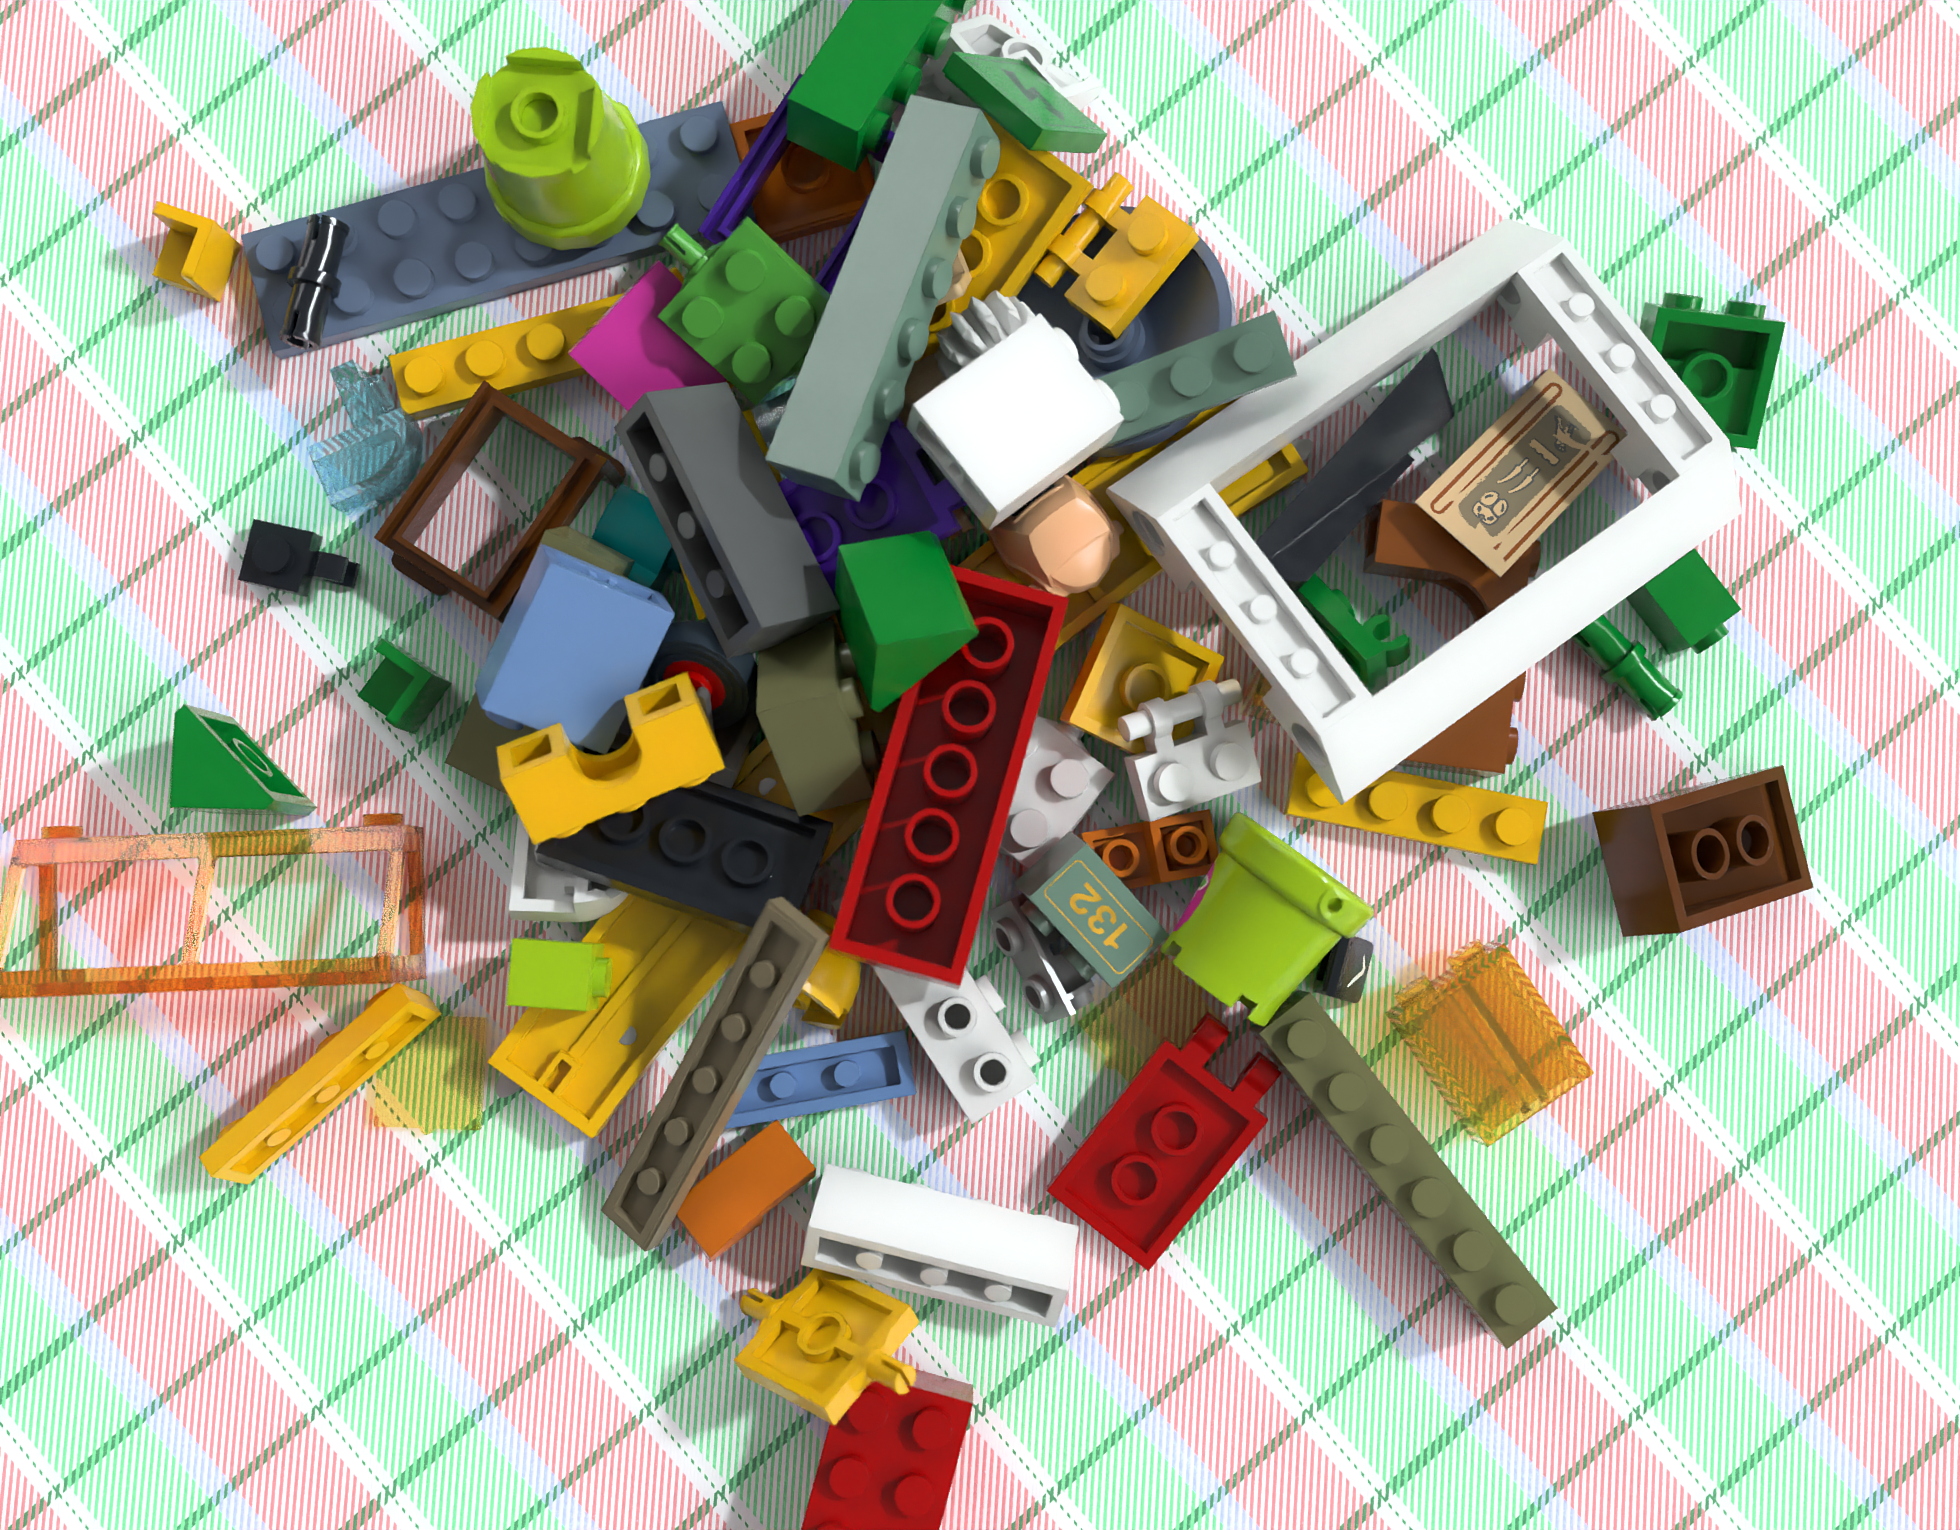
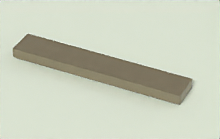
M783 897L768 900L601 1209L613 1223L645 1252L660 1245L831 938Z

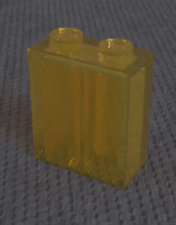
M1475 939L1456 950L1446 959L1451 968L1432 981L1426 975H1423L1396 992L1394 997L1398 1004L1385 1012V1014L1471 1140L1489 1147L1586 1080L1594 1072L1506 944L1487 942L1482 945L1479 939Z

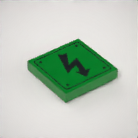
M953 51L942 70L945 77L1028 150L1091 154L1098 151L1108 135L1022 60Z

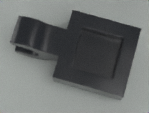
M253 519L238 580L250 585L308 597L312 579L354 589L360 564L351 562L349 558L319 551L323 537L315 532Z

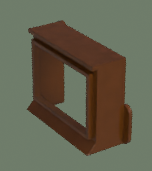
M484 380L373 538L394 552L392 564L395 569L437 596H445L452 590L503 624L527 574L545 530L570 526L600 481L602 480L616 488L625 479L626 469L620 461L586 439L578 436L571 438L493 388ZM506 417L568 457L574 463L490 585L483 591L414 544L501 419Z

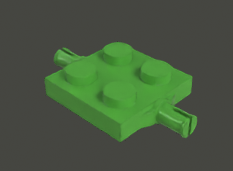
M748 216L726 240L709 247L707 251L676 223L658 244L676 258L688 272L685 275L681 290L663 308L658 317L757 406L779 381L794 375L797 371L800 373L830 294Z

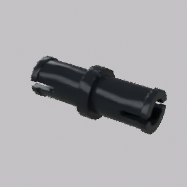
M317 214L308 216L306 223L308 226L298 266L291 267L287 283L292 287L283 328L280 330L278 337L284 343L307 350L308 343H310L309 348L312 351L321 349V338L331 299L338 298L342 283L336 277L345 240L350 230L349 226L344 222L326 215H322L320 224V217Z

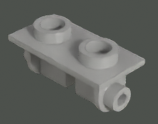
M1020 894L987 911L993 922L992 934L997 946L1006 956L1011 957L1023 980L1021 987L1026 1002L1034 1012L1042 1016L1045 1024L1071 1016L1076 1013V1010L1093 1002L1095 999L1089 989L1095 985L1091 979L1087 982L1061 955V952L1055 956L1053 955L1049 944L1062 938V936L1054 929L1045 937L1019 909L1027 901V898Z

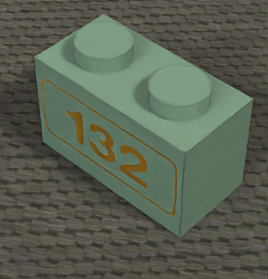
M1070 831L1013 883L1027 898V901L1019 909L1045 937L1054 929L1063 937L1069 946L1061 952V955L1087 982L1097 974L1114 989L1169 936L1167 931L1093 849Z

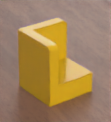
M156 201L152 214L169 227L170 230L152 275L162 283L220 302L242 245L215 220Z

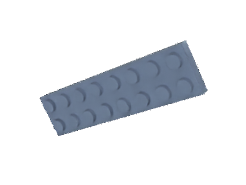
M722 100L637 124L648 145L651 173L642 207L622 232L594 247L558 250L528 241L504 222L502 216L498 213L486 186L484 167L317 213L320 217V224L322 215H326L344 222L350 228L348 237L345 240L336 277L342 283L338 298L331 299L321 338V348L665 252L667 250L658 243L676 223L696 242H701L698 233L699 227L740 166ZM751 204L740 223L748 216L758 226ZM308 216L241 234L272 353L279 359L312 351L309 348L310 343H308L307 350L288 345L278 338L280 330L283 328L292 287L287 283L290 268L298 266L308 226L306 224Z

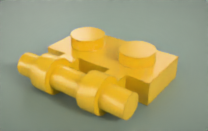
M1114 172L1100 190L1093 188L1082 203L1084 207L1082 213L1063 235L1060 233L1047 248L1048 254L1033 271L1034 275L1051 289L1066 271L1077 277L1076 281L1064 294L1065 298L1071 306L1116 340L1199 241L1194 228L1147 194L1131 214L1121 209L1120 205L1134 190V187L1118 172ZM1105 226L1114 235L1092 260L1083 253V250L1102 227Z

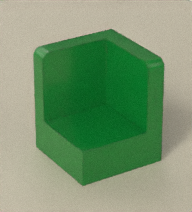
M381 638L374 649L385 658L357 696L385 715V721L395 728L416 734L452 683L402 647Z

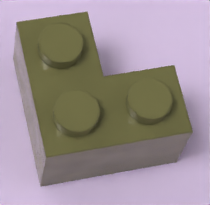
M834 619L824 621L803 634L783 643L758 651L756 714L798 816L872 798L874 793V770L880 769L882 765L881 751L874 731L863 732L858 717L864 715L860 692L855 681L860 678L852 660L850 649L846 642L842 643Z

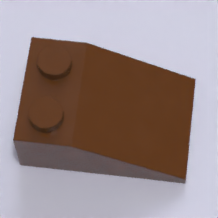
M1783 765L1661 793L1592 812L1623 937L1682 933L1813 888Z

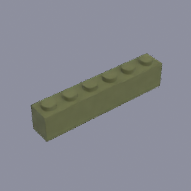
M1295 991L1280 1005L1265 1027L1255 1023L1249 1028L1258 1042L1490 1337L1507 1350L1558 1309L1311 992Z

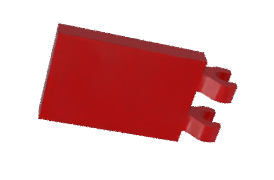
M1208 1011L1195 1025L1181 1048L1166 1036L1162 1039L1047 1185L1046 1191L1148 1272L1269 1121L1267 1115L1255 1107V1105L1281 1075V1071L1278 1070L1279 1067L1259 1051L1248 1061L1232 1087L1205 1068V1063L1230 1033L1227 1030L1228 1027Z

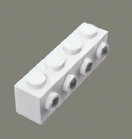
M843 896L832 902L837 913L839 912ZM871 965L971 1124H974L1038 1082L1031 1067L1041 1060L1021 1029L1016 1030L1010 1035L996 1013L1006 1007L986 974L974 980L966 968L960 988L954 989Z
M826 1163L808 1225L801 1265L1056 1328L1069 1292L1079 1226L1060 1222L1046 1215H1032L996 1206L982 1199H968L932 1190L922 1184H908L872 1175L858 1168H844Z

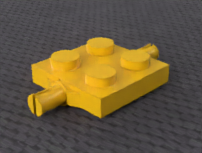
M816 1268L807 1275L798 1287L785 1294L781 1299H775L757 1288L747 1290L751 1298L746 1295L742 1296L740 1301L741 1312L744 1315L761 1321L756 1335L734 1359L742 1375L828 1423L835 1425L866 1386L873 1381L893 1389L898 1394H904L909 1391L906 1384L911 1387L913 1386L916 1378L915 1368L910 1364H905L891 1357L919 1323L910 1305L851 1277Z

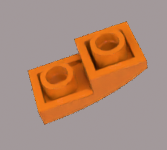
M1210 809L1163 817L1152 822L1144 821L1077 834V837L1085 841L1128 889L1207 875L1219 855Z
M775 1120L697 1183L689 1191L675 1217L711 1262L763 1223L764 1214L813 1179L816 1168L779 1121Z

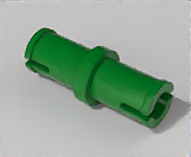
M1601 615L1571 637L1601 668L1599 676L1607 684L1615 682L1647 714L1651 721L1657 720L1659 716H1664L1682 698L1683 692L1676 688L1644 656L1647 649L1638 640L1630 642L1604 615Z

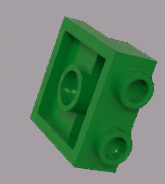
M1664 292L1662 304L1645 302L1639 328L1729 439L1730 446L1757 449L1786 322L1764 317L1767 305L1744 301L1727 300L1725 312L1703 310L1701 308L1704 297Z

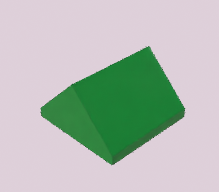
M923 531L838 546L835 598L841 609L835 615L846 644L850 649L852 660L870 707L880 712L979 634L939 539L934 533Z
M186 704L174 713L170 808L214 814L309 816L317 808L233 717Z

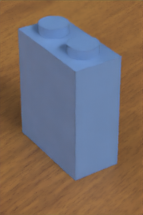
M540 544L474 684L481 709L485 710V715L492 721L513 730H521L524 725L541 730L560 722L569 741L575 748L583 752L586 747L606 755L627 714L624 696L638 691L675 613L662 593L554 548Z

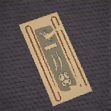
M1549 368L1415 503L1501 577L1615 458L1610 451L1628 434Z

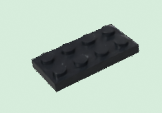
M586 747L583 751L590 755H605ZM609 748L607 754H610V753L615 752V751H617V750H616V749H613V748ZM705 780L692 787H677L652 797L641 807L626 813L615 812L587 823L581 830L565 838L553 837L540 842L535 855L539 863L750 935L768 900L783 897L798 911L802 912L831 838L833 823L809 814L798 816L797 811Z

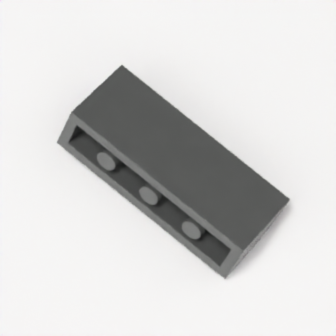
M723 382L645 392L617 423L614 429L727 659L783 643L803 634L838 612L841 608L728 383Z

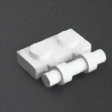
M1232 678L1217 684L1207 680L1190 686L1186 695L1168 701L1158 697L1140 703L1137 707V712L1118 718V728L1122 738L1128 742L1143 737L1146 751L1124 758L1140 819L1152 822L1262 781L1247 721L1234 719L1223 723L1221 715L1225 707L1243 700L1242 689L1236 679ZM1193 719L1197 733L1173 741L1171 736L1173 726Z

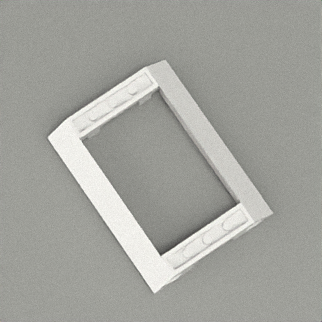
M1508 218L1503 219L1294 361L1293 364L1297 376L1241 397L1106 490L1108 497L1182 595L1196 586L1271 684L1272 688L1262 698V701L1341 805L1742 513L1729 439L1568 239ZM1497 300L1511 317V321L1508 323L1531 353L1553 338L1629 434L1610 452L1633 481L1639 478L1652 496L1372 697L1217 493L1487 309Z

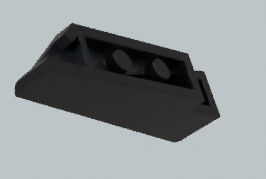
M1433 348L1425 354L1255 541L1256 545L1291 591H1298L1413 463L1415 459L1409 453L1445 427L1455 416L1439 357Z

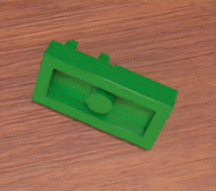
M1314 573L1298 591L1292 592L1373 697L1388 686L1387 668L1398 666L1409 658V637L1403 634L1392 641L1382 642L1381 640L1390 636L1389 617L1386 614H1379L1368 619L1362 626L1355 619L1354 610L1344 593L1339 589L1331 590Z

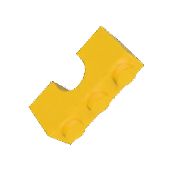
M687 672L624 696L633 731L627 743L610 754L590 755L578 750L569 741L560 722L497 747L501 782L534 845L553 837L565 838L581 830L585 824L612 813L633 811L645 804L648 799L677 787L687 788L698 785L705 781L712 773L725 768L715 735Z

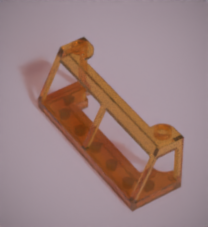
M364 814L363 826L101 837H83V826L41 827V839L15 840L0 903V999L389 984L426 979L424 828L403 825V814ZM387 851L389 853L378 950L375 956L200 963L199 956L215 863L219 858ZM405 853H408L410 954L394 955ZM198 859L199 865L182 960L179 964L58 968L57 864ZM27 867H38L40 967L33 970L5 971L4 964Z

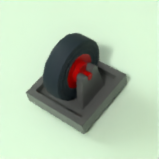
M693 620L671 623L638 691L682 673H688L715 735L725 766L724 769L712 773L706 780L732 789L762 729L756 714L758 665L751 653L727 659L709 623ZM628 712L610 748L618 750L629 740L633 730Z

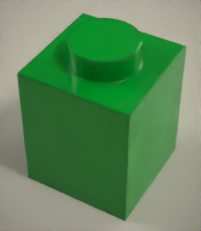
M1695 548L1626 597L1627 601L1669 655L1690 647L1696 654L1708 649L1729 633L1723 623L1742 610Z

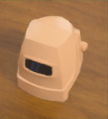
M1066 474L988 531L981 522L984 532L988 535L994 549L1007 569L1026 586L1063 597L1068 596L1070 593H1081L1096 587L1109 571L1111 561L1116 559L1120 553L1119 536L1124 532L1120 522L1117 520L1111 522L1099 501L1080 483Z

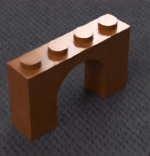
M1383 499L1370 512L1363 573L1419 580L1440 585L1463 601L1476 623L1528 585V577L1533 578L1539 567L1541 542L1535 540L1515 563L1499 577L1417 504ZM1526 671L1397 765L1485 778L1505 774L1506 765H1512L1517 753L1518 729L1510 726L1513 702H1519L1524 692Z

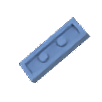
M906 1029L765 1054L725 1129L916 1095L917 1091Z

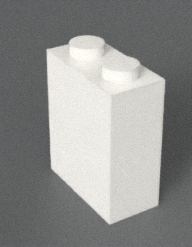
M1038 314L914 403L906 426L988 531L1110 442L1124 420V417L1120 414L1118 399L1110 387L1100 379H1092L1078 361V351L1070 337L1058 327L1052 329L1041 314Z

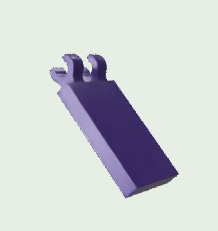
M899 416L889 425L880 448L881 459L878 471L873 480L866 483L859 502L791 482L788 478L778 483L834 596L838 546L923 531L934 533L940 542L962 529L953 511L968 504L947 478L938 484L936 483L921 456L926 451L907 427L904 426Z

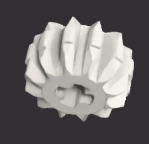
M996 290L991 292L983 302L971 296L967 309L961 313L950 312L951 326L941 329L936 333L940 346L934 353V357L938 362L939 370L948 380L1035 317L1034 313L1023 301L1020 302L1015 296L1004 297Z

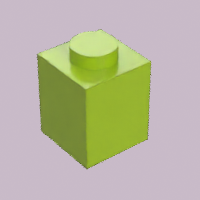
M528 937L512 938L506 1005L574 1011L598 1009L599 997H608L612 981L611 958H603L604 943Z

